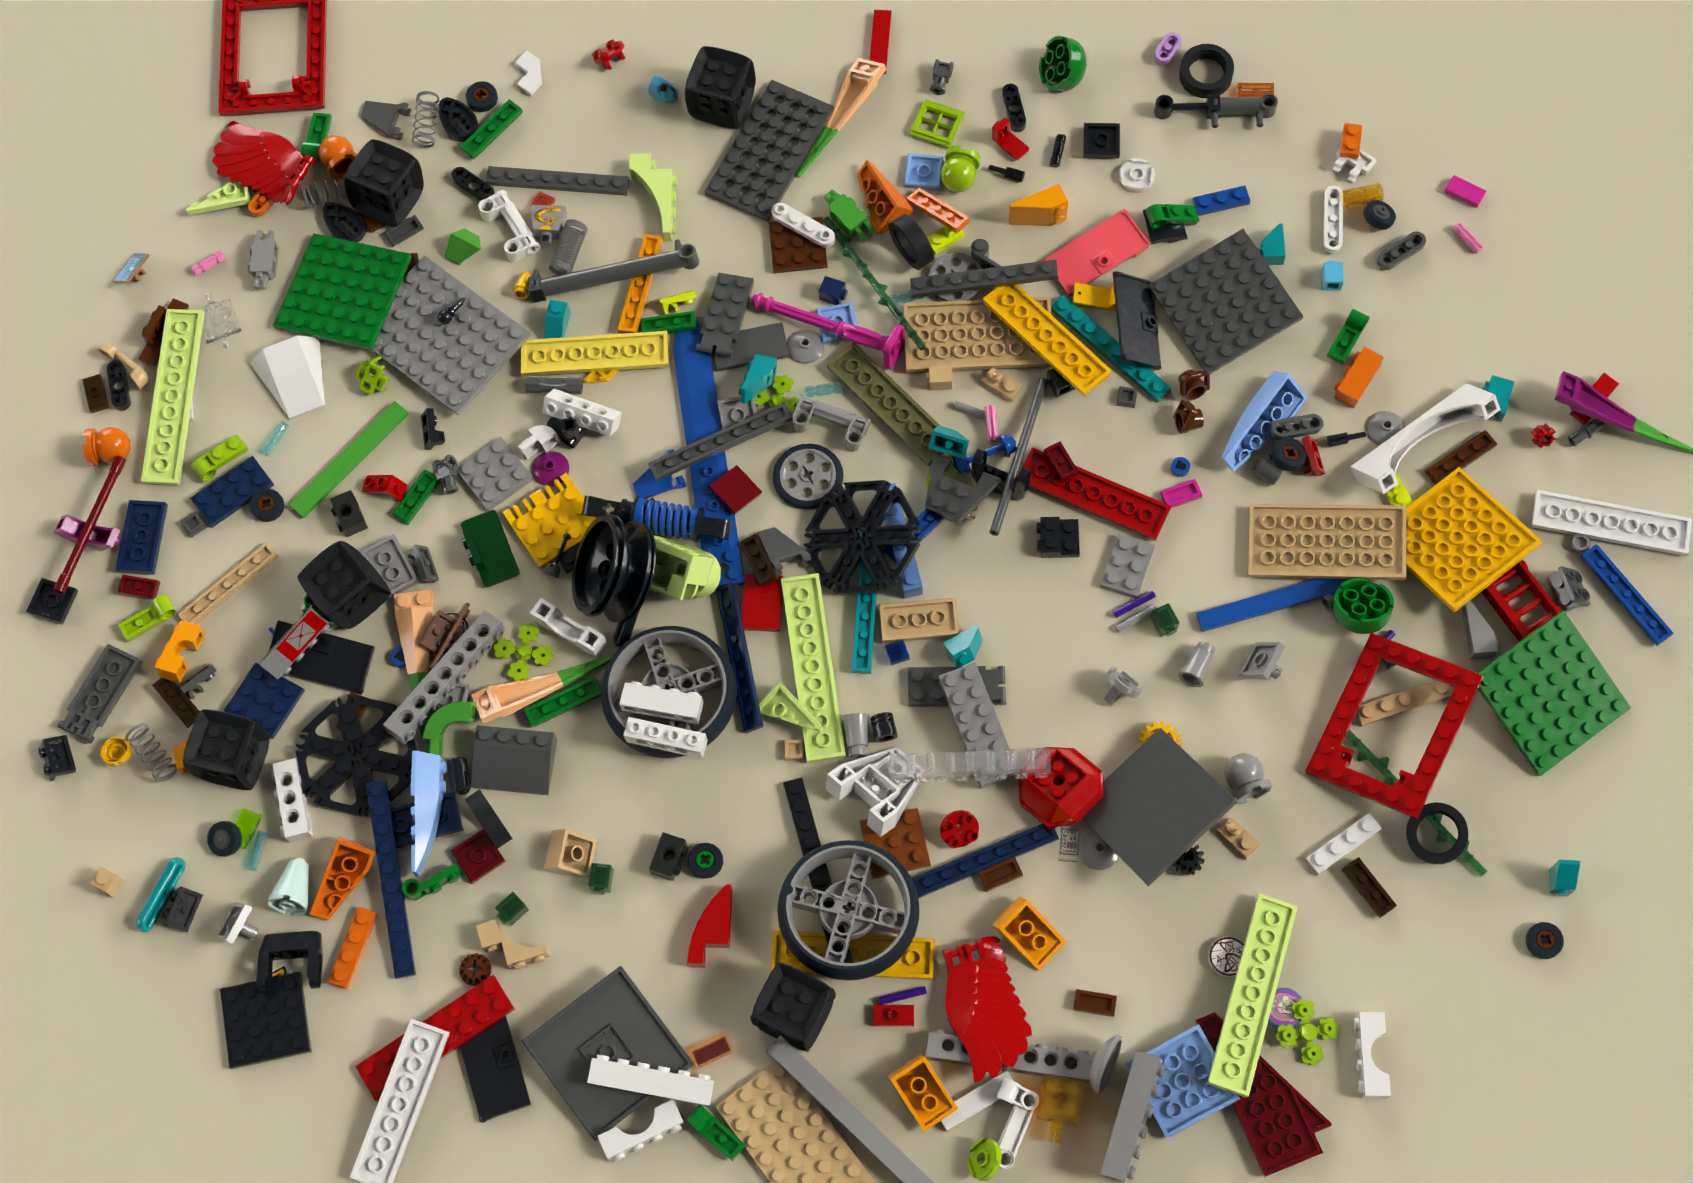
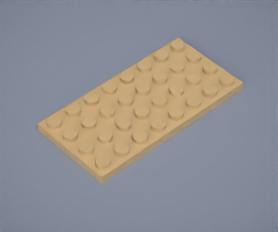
M1032 297L1051 314L1050 297ZM983 300L903 303L906 373L929 372V366L951 365L952 371L1051 366L983 303Z
M1250 503L1248 577L1406 580V505Z
M776 1061L716 1106L735 1135L746 1145V1150L770 1183H876L812 1096Z

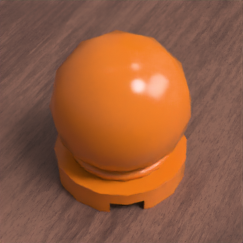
M335 135L324 139L320 144L318 152L320 161L327 168V173L332 180L335 178L337 182L343 178V175L345 176L348 167L357 156L352 144L346 138Z
M107 427L98 433L94 428L84 430L83 437H87V445H83L86 461L90 462V466L99 465L101 460L112 464L116 455L123 458L129 455L131 450L130 439L127 433L121 429Z

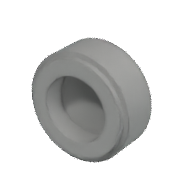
M1574 535L1570 540L1571 550L1578 554L1587 551L1591 545L1589 537L1583 535Z

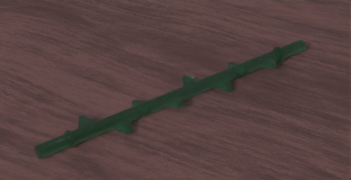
M828 216L825 217L823 222L834 232L835 238L844 248L842 255L853 260L862 272L861 276L868 280L881 299L878 303L889 308L899 321L898 324L904 326L908 337L914 341L920 350L925 349L926 345L918 336L917 331L912 328L903 316L904 312L896 307L885 292L888 286L878 283L867 268L868 264L863 262L849 243L852 239L843 236Z
M1349 729L1345 737L1353 744V747L1359 750L1357 760L1359 762L1369 760L1385 777L1384 783L1393 786L1395 781L1398 782L1399 780L1387 768L1390 759L1388 757L1378 759L1361 742V739H1358ZM1432 814L1425 817L1438 831L1436 841L1438 843L1448 842L1453 847L1457 839L1441 824L1443 815ZM1468 840L1461 856L1466 860L1465 862H1468L1483 876L1487 870L1473 857V854L1471 855L1468 852Z

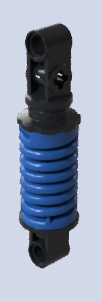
M585 495L581 513L591 517L613 514L618 516L623 524L632 520L641 521L655 535H668L671 538L675 536L677 539L682 537L684 540L690 538L694 543L699 542L701 535L729 540L732 523L731 520L704 517V507H692L690 510L689 506L682 507L681 504H678L675 509L674 503H670L668 507V503L663 502L661 506L660 501H656L654 504V501L650 499L647 503L645 498L637 496L634 502L624 498L621 502ZM611 506L612 508H614V511H610L609 513L606 511V509L610 508Z

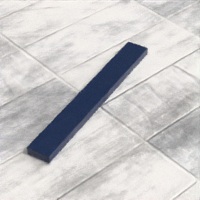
M728 583L717 588L716 594L729 659L736 677L737 700L743 730L745 733H750L764 726L736 587L734 583Z
M1040 824L911 878L917 890L918 899L976 875L978 872L1012 857H1019L1057 841L1059 837L1055 828L1047 829L1043 824Z

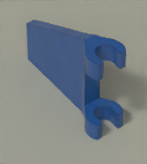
M674 449L669 450V451H667L666 453H664L661 457H663V456H665V455H667V454H669V453H672V452H674L675 450H674ZM650 468L633 483L636 497L640 496L645 499L687 486L682 475L674 479L670 475L656 481Z

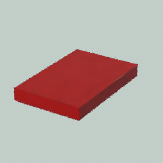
M745 574L742 608L744 630L780 632L783 592L782 575L778 576V580L762 588L755 574Z

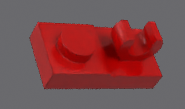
M1309 435L1303 437L1302 447L1309 460H1305L1303 466L1310 465L1309 470L1305 471L1304 474L1307 476H1311L1314 473L1319 476L1326 474L1316 440Z

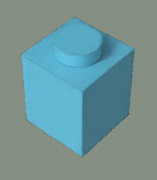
M1324 262L1321 270L1322 291H1341L1344 282L1343 262Z

